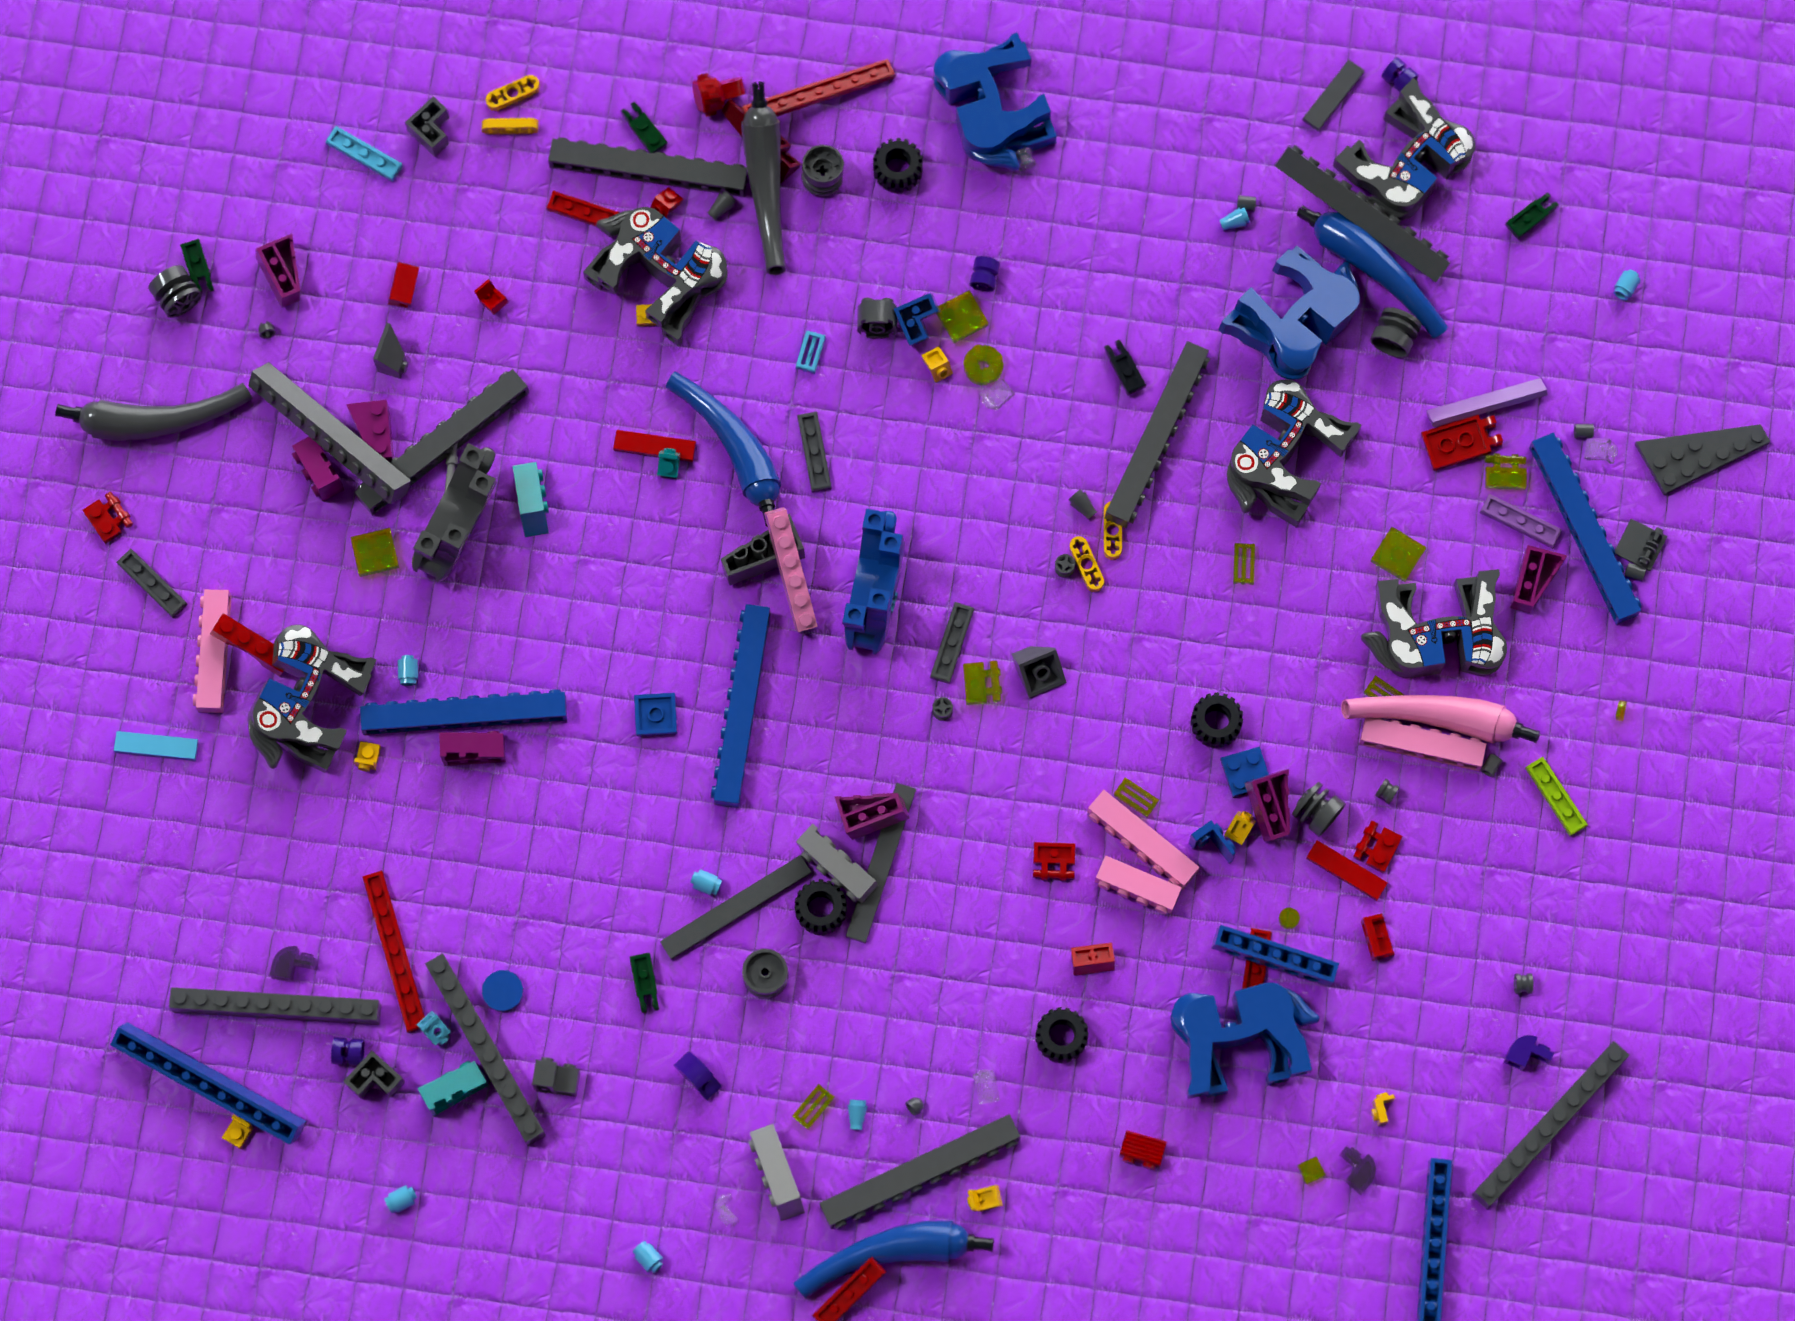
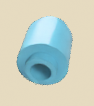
M1634 270L1623 271L1614 286V295L1622 300H1628V298L1632 297L1641 281L1639 274Z
M403 655L401 659L397 660L400 685H416V680H418V659H414L413 655Z
M700 869L699 872H694L690 883L694 884L693 889L711 896V894L717 895L722 880L718 879V876Z
M405 1185L389 1193L388 1197L384 1199L390 1212L398 1213L416 1204L414 1199L417 1198V1195L412 1187L408 1188Z
M643 1241L633 1250L634 1258L648 1273L651 1271L655 1273L663 1266L661 1263L663 1257L650 1243L647 1244L646 1241Z

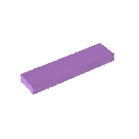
M1491 494L1488 495L1480 510L1481 514L1550 548H1553L1562 530Z

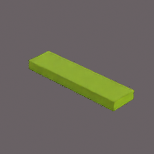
M1544 757L1525 767L1569 836L1588 826Z

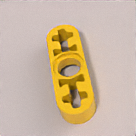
M527 75L489 92L486 96L487 107L492 111H498L536 94L540 89L539 80L534 75ZM531 82L534 84V88H530L527 83ZM520 85H522V89H524V93L521 92ZM510 89H516L518 95L516 97H509L507 92ZM502 93H504L506 101L503 100ZM492 98L498 100V104H494Z
M489 118L482 120L481 131L485 134H534L539 131V121L535 118Z
M1110 501L1104 506L1103 552L1106 558L1115 560L1122 553V526L1111 521L1107 522V519H1105ZM1109 526H1116L1119 532L1116 535H1110L1107 532V528ZM1111 540H1115V549H1118L1115 551V554H1111V551L1107 550L1111 547Z
M1081 536L1074 537L1069 545L1071 555L1075 560L1086 588L1091 592H1098L1104 585L1103 575L1087 540ZM1076 542H1078L1079 545L1083 544L1082 552L1084 555H1082L1081 557H1079V549H1074ZM1088 559L1093 565L1090 569H1084L1081 566V562ZM1092 572H1093L1094 579H1095V580H1100V581L1098 582V586H1096V587H1095L1094 584H1091V585H1090L1091 580H1092L1090 574H1091Z

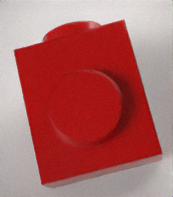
M668 187L654 197L650 208L657 210L665 218H668L669 213L681 205L683 198Z
M489 279L474 291L480 303L493 315L509 303L507 298L494 287Z

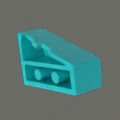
M537 462L514 465L513 473L525 537L548 534L546 514L549 513L547 501H543V497H546L545 486L540 483V481H544L542 469H538Z
M467 1061L461 1064L458 1069L449 1071L440 1078L417 1089L432 1115L436 1116L489 1085L476 1062Z

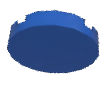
M507 970L491 973L482 985L484 1001L491 1009L498 1012L510 1011L518 1006L523 998L524 988L521 980L516 974Z

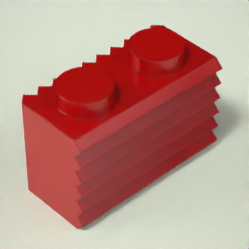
M1126 1130L1119 1157L1123 1158V1162L1134 1164L1136 1161L1142 1163V1167L1155 1170V1167L1159 1168L1167 1142Z

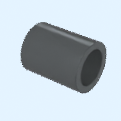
M1238 195L1237 208L1255 211L1256 197Z
M1574 424V438H1593V424Z
M1628 563L1624 576L1643 581L1646 567Z
M1490 754L1481 771L1485 775L1493 777L1502 760L1496 755Z

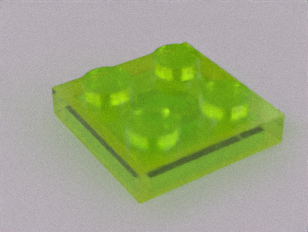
M970 290L938 306L940 312L937 313V316L953 343L989 326L986 317Z
M1391 527L1370 562L1405 582L1426 550V547Z
M390 528L350 537L360 577L399 568Z

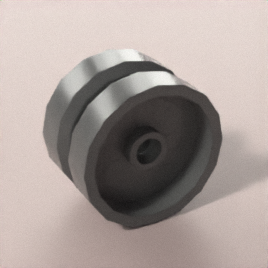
M760 949L754 951L746 958L743 964L742 975L745 987L752 995L758 998L769 999L783 992L788 983V968L786 961L778 952L772 949ZM763 971H767L768 975L763 976Z

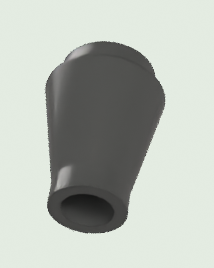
M726 191L722 194L719 193L707 213L714 220H717L732 209L736 201Z
M1081 489L1068 499L1071 502L1070 505L1087 519H1090L1097 513L1086 492L1083 493Z

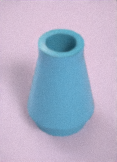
M1237 208L1219 220L1223 231L1243 227L1250 222L1245 208Z
M850 1100L849 1105H847L850 1129L862 1130L868 1108L866 1100Z

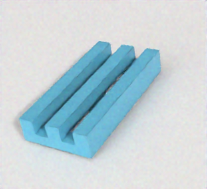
M806 330L796 363L797 370L802 369L805 372L810 371L815 374L826 335ZM809 336L813 337L810 345L805 365H803L801 363L809 340ZM817 338H819V345L816 351L813 365L811 367L809 366V364L811 361V357L814 351Z

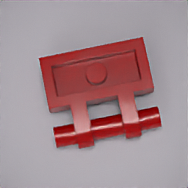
M111 491L105 494L108 500L105 505L98 499L82 510L105 544L122 533L118 527L123 523L126 528L133 525L128 511H124L120 505L121 501ZM112 509H114V511L118 515L115 519H113L109 514V511H111Z
M1371 821L1369 826L1365 827L1363 831L1364 836L1360 843H1357L1353 857L1361 860L1363 854L1368 856L1366 865L1384 874L1403 836L1385 827L1380 834L1375 831L1378 823ZM1371 838L1377 841L1373 850L1367 847Z
M1034 842L1033 864H1042L1041 870H1033V878H1041V880L1058 878L1060 881L1074 879L1075 871H1066V866L1075 865V843ZM1048 864L1060 865V870H1048Z

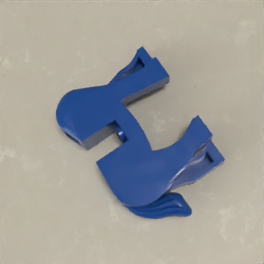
M1018 32L1013 33L1004 43L994 46L984 53L950 50L940 55L934 64L935 88L949 105L977 96L978 101L956 107V125L967 156L989 166L1006 168L1013 171H1018L1020 168L1016 152L1029 153L1054 145L1057 142V135L1050 119L1051 110L1045 94L1039 95L1034 102L1023 109L1002 111L999 92L993 77L1000 72L1031 67L1030 54L1025 42H1021Z
M1296 246L1292 251L1288 249L1276 261L1272 271L1298 282L1301 285L1304 296L1291 306L1283 318H1279L1255 290L1250 287L1238 299L1235 308L1222 320L1218 329L1222 334L1234 336L1245 345L1262 352L1267 356L1276 374L1291 380L1302 379L1309 373L1321 342L1327 345L1348 326L1360 300L1359 287L1352 274L1349 262L1342 263L1332 273L1321 267L1318 262L1300 247Z
M866 509L859 561L850 603H846L842 621L845 627L844 638L849 650L858 647L873 650L872 654H877L882 649L887 637L891 619L892 601L895 600L905 548L903 535L895 533L897 516L891 511L882 512Z
M1271 982L1235 991L1232 1003L1237 1022L1227 1023L1224 1025V1028L1221 1027L1214 995L1198 993L1183 995L1174 1004L1171 1013V1025L1178 1036L1189 1047L1188 1070L1190 1085L1186 1092L1187 1098L1190 1099L1204 1095L1210 1098L1227 1094L1229 1090L1213 1049L1232 1048L1259 1038L1265 1044L1270 1057V1069L1266 1079L1268 1085L1287 1082L1291 1077L1310 1074L1312 1067L1305 1038L1298 1030L1296 1023L1300 1026L1316 1024L1320 1021V1017L1308 1007L1298 994ZM1288 1058L1290 1060V1069L1288 1066Z

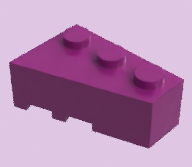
M289 234L256 248V260L281 308L300 301V286L293 235Z
M387 400L346 404L362 440L388 462L394 459L390 411Z
M307 437L292 446L294 449L292 456L297 464L301 463L304 467L301 471L307 481H312L313 486L311 489L316 498L320 496L325 501L344 491L339 476L335 473L319 444L312 438Z
M1527 545L1510 608L1530 613L1564 563L1567 555Z
M489 731L487 733L439 732L440 757L444 766L506 762L505 738L503 733H499V731Z
M1289 769L1245 783L1264 841H1271L1290 834V809L1288 808Z
M898 793L872 794V796L853 795V797L835 796L846 834L852 840L909 819L905 802Z

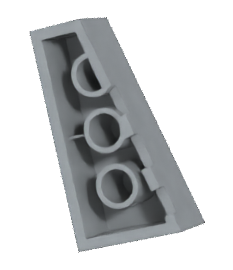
M812 823L796 841L802 852L800 855L808 863L813 861L817 865L816 869L823 876L828 874L832 878L831 882L834 885H838L839 889L843 887L847 891L846 895L853 902L858 900L862 904L878 887L877 882L856 862L852 863L851 858L843 850H837L836 845L826 835L822 837L817 830L818 828Z
M771 1124L750 1132L752 1140H749L748 1143L752 1153H757L758 1158L755 1159L758 1170H763L765 1176L761 1178L765 1189L769 1188L772 1194L768 1196L772 1208H777L781 1221L804 1213L800 1194L774 1125Z

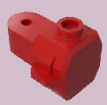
M708 73L697 75V79L692 82L697 109L705 113L706 117L716 115L717 110L723 109L725 100L745 94L742 77L719 82L716 78L709 76Z

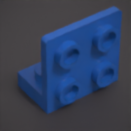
M1212 820L1190 836L1189 844L1193 849L1204 847L1210 842L1209 839H1211L1229 864L1233 862L1236 854L1234 844L1224 838L1222 828L1217 823L1214 824Z

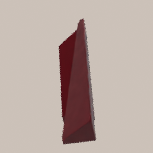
M728 99L722 109V113L742 137L741 122L744 121L745 115L741 107L732 99ZM780 135V183H783L801 166V163L787 153L791 144Z

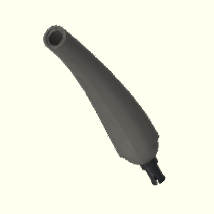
M758 81L759 90L757 82L752 83V107L747 110L744 121L741 122L743 148L761 236L766 271L769 275H780L786 270L782 243L780 205V120L777 119L775 112L767 106L764 89L765 82Z
M241 383L222 394L198 402L175 406H140L101 399L99 402L94 401L83 407L76 406L75 408L57 404L55 416L73 419V422L79 423L86 433L92 435V438L115 441L141 440L178 433L204 424L231 412L253 398L244 383Z

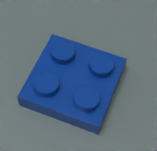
M675 693L634 695L636 737L677 734Z
M1260 746L1220 758L1232 798L1248 793L1245 786L1246 782L1269 775Z

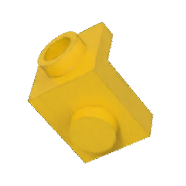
M1388 1092L1376 1095V1098L1372 1101L1374 1109H1371L1373 1121H1377L1378 1126L1388 1123L1384 1104L1393 1102L1395 1099L1394 1094L1389 1095Z
M999 1185L978 1190H968L967 1201L972 1211L981 1212L1003 1206Z

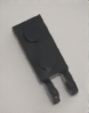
M1120 340L1115 341L1116 348L1120 353L1118 356L1114 355L1109 345L1104 346L1110 363L1127 395L1145 388L1146 384Z

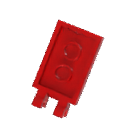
M1478 414L1421 432L1433 471L1490 454V447L1502 446L1503 439L1501 433L1489 437L1486 430L1496 427L1495 416L1493 415L1481 420Z

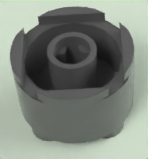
M863 298L857 310L858 333L861 334L862 331L866 333V337L875 339L887 338L889 333L892 332L893 335L896 334L897 316L894 308L897 306L893 303V299L873 300L872 298Z

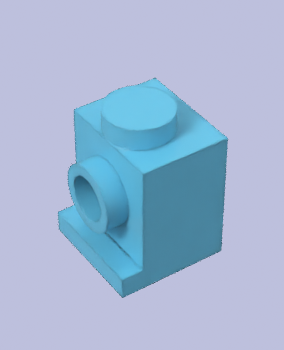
M433 1011L416 1024L435 1046L438 1043L442 1045L449 1039L448 1034L451 1031ZM436 1028H439L440 1031L434 1034V1030Z

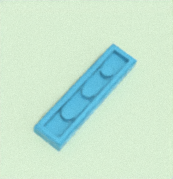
M335 126L325 141L330 147L392 182L403 167V164L337 126Z
M117 731L114 752L196 761L199 741L198 739Z

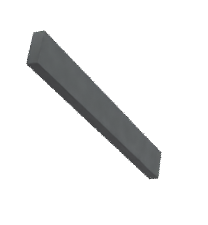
M896 783L893 793H898L903 798L909 814L916 788ZM906 820L881 829L867 871L877 882L878 887L862 904L857 901L846 938L866 944Z
M801 855L661 940L660 943L672 960L811 874V871Z

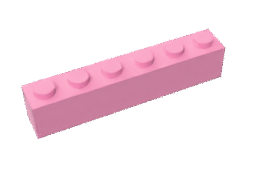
M783 507L765 512L766 523L795 630L801 632L818 627L787 509Z
M204 589V596L200 598V607L203 608V615L199 616V627H202L201 635H198L197 638L200 655H196V667H199L198 674H195L194 684L197 686V694L193 695V706H196L200 713H223L228 645L212 636L210 632L222 613L230 617L232 595L229 590Z
M1365 718L1359 745L1480 771L1487 743H1483L1480 739L1470 738L1469 740L1462 738L1461 735L1456 733H1450V735L1442 734V731L1438 729L1424 730L1421 726L1415 724L1406 726L1397 720H1390L1389 722L1381 720L1382 718Z
M1105 790L1088 807V817L1097 824L1100 822L1105 826L1104 830L1113 837L1116 835L1121 839L1120 843L1129 850L1132 848L1137 852L1136 856L1141 861H1148L1153 865L1152 869L1157 874H1164L1169 878L1168 882L1182 887L1183 890L1199 871L1200 867Z

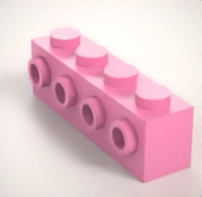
M1106 855L1095 879L1100 888L1105 890L1113 889L1117 891L1119 896L1124 898L1132 897L1136 899L1138 904L1143 906L1151 905L1155 907L1157 912L1162 914L1172 913L1182 887Z

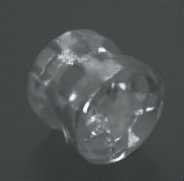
M1024 148L1015 152L1020 164L1018 171H1025L1036 165L1035 159L1031 156L1033 154L1031 148Z

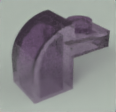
M288 946L281 949L275 955L269 975L272 979L293 982L296 966L316 970L318 961L316 958H313L314 955L309 953H301L299 955L300 950L297 946Z
M1346 1146L1340 1153V1156L1355 1169L1345 1182L1361 1195L1375 1177V1162L1369 1154L1362 1159L1360 1158L1361 1154L1355 1148Z

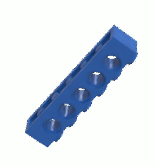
M1220 925L1216 929L1211 949L1328 987L1334 983L1339 966L1338 962L1224 925Z

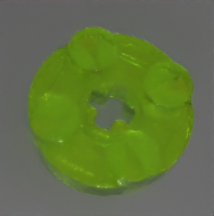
M975 345L964 358L963 367L968 379L977 385H987V383L997 381L1003 372L1002 355L991 346ZM986 361L989 367H984V369H980V365L978 363Z

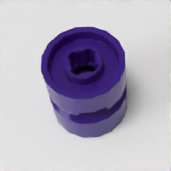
M1398 57L1386 67L1381 75L1389 84L1394 83V88L1399 92L1413 78L1417 80L1419 76L1412 68H1406V63Z
M976 257L970 287L983 292L994 291L996 285L995 276L998 275L1000 262L991 257Z
M334 1037L331 1063L344 1065L348 1062L351 1066H358L364 1059V1039L352 1038L348 1041L343 1037ZM345 1047H348L347 1056H344Z

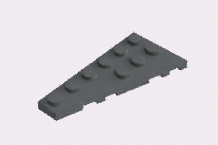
M1761 424L1636 441L1635 446L1663 495H1666L1768 445L1770 440Z

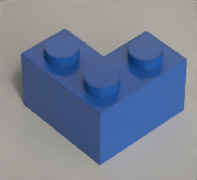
M932 293L894 308L909 346H914L930 339L923 319L940 312Z

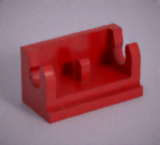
M398 262L388 305L408 308V305H411L419 267Z
M1377 914L1363 917L1361 925L1372 961L1394 956L1384 916Z
M1112 942L1071 948L1073 975L1115 970Z

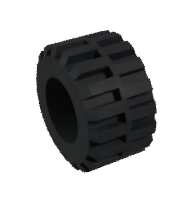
M896 138V141L889 139L887 144L883 142L881 148L878 147L876 149V154L873 157L874 177L879 185L883 184L885 190L891 188V192L895 193V190H899V193H901L906 188L908 191L912 185L916 186L918 180L921 179L923 159L919 148L916 149V145L913 142L909 144L907 139L901 141V138ZM900 158L908 162L909 167L902 172H893L886 165L889 161Z
M1215 692L1211 696L1209 693L1205 698H1200L1198 704L1196 703L1191 716L1192 732L1196 734L1198 741L1200 739L1203 741L1202 744L1204 745L1208 743L1213 748H1215V745H1219V748L1224 747V744H1231L1232 740H1235L1240 733L1243 724V711H1240V705L1235 703L1233 697L1227 698L1228 694L1223 693V696H1220L1219 692ZM1211 711H1220L1227 716L1229 724L1223 729H1213L1206 723L1205 716Z
M819 879V882L810 881L809 885L805 884L803 889L798 891L797 898H795V913L799 924L802 927L804 926L806 931H813L817 935L818 933L825 935L828 931L834 932L835 928L840 927L842 921L845 920L847 912L846 898L838 885H833L829 880L823 882V879ZM817 897H825L832 902L833 910L825 917H816L809 912V903Z
M1058 1007L1054 1011L1053 1009L1049 1010L1047 1014L1042 1016L1036 1029L1035 1039L1039 1051H1042L1044 1057H1049L1051 1061L1057 1060L1058 1063L1063 1061L1070 1062L1073 1058H1078L1087 1044V1023H1084V1018L1080 1017L1077 1011L1074 1010L1072 1012L1070 1008L1061 1009V1007ZM1059 1024L1069 1026L1074 1032L1073 1041L1066 1046L1056 1045L1049 1036L1051 1028Z

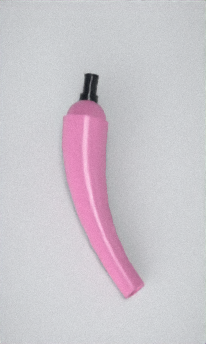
M1397 695L1344 699L1341 704L1342 715L1345 719L1388 718L1419 722L1448 729L1492 744L1495 742H1505L1511 738H1522L1537 743L1540 736V731L1524 727L1522 723L1517 722L1514 714L1506 709L1505 705L1481 699L1439 695Z

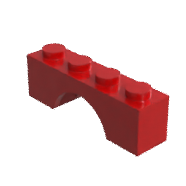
M222 613L210 634L225 642V644L232 645L248 653L260 662L263 667L280 677L284 671L272 666L273 643Z

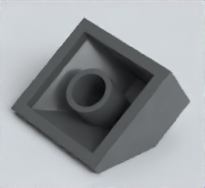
M386 323L373 360L377 372L400 379L402 373H405L408 368V362L391 324Z
M1029 646L1011 654L1029 698L1067 683L1056 648Z

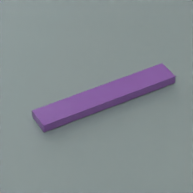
M1541 378L1429 409L1426 410L1432 426L1437 427L1548 395L1547 388Z

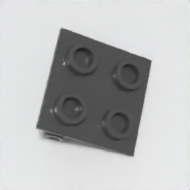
M1630 519L1615 549V554L1651 571L1667 536L1662 534L1663 530L1656 527L1654 530Z

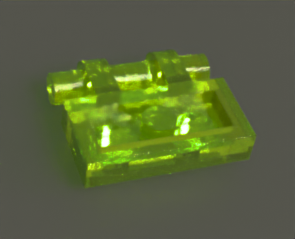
M1500 453L1485 455V463H1493V467L1485 468V488L1526 489L1527 468H1518L1519 464H1526V456H1518V454L1503 456ZM1500 463L1511 464V468L1500 467Z
M990 661L989 670H984V662L964 663L966 705L987 703L986 695H992L993 702H1000L1002 686L999 683L1001 671L998 668V661ZM991 677L992 687L986 688L985 678Z

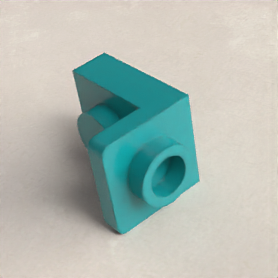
M664 448V451L661 450L658 455L657 475L677 478L681 453H676V449Z

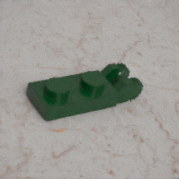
M635 102L631 103V108L638 115L634 120L626 109L621 110L629 127L649 153H656L668 145L662 134Z
M1547 192L1508 220L1505 226L1519 239L1548 217L1559 204L1555 201L1545 209L1542 204L1551 197Z
M199 238L180 244L192 282L196 284L202 293L198 280L205 278L207 288L210 292L214 291L210 278L211 273Z
M650 952L629 956L641 1012L646 1013L647 1007L644 1002V996L652 995L654 1010H659L656 995L658 992Z

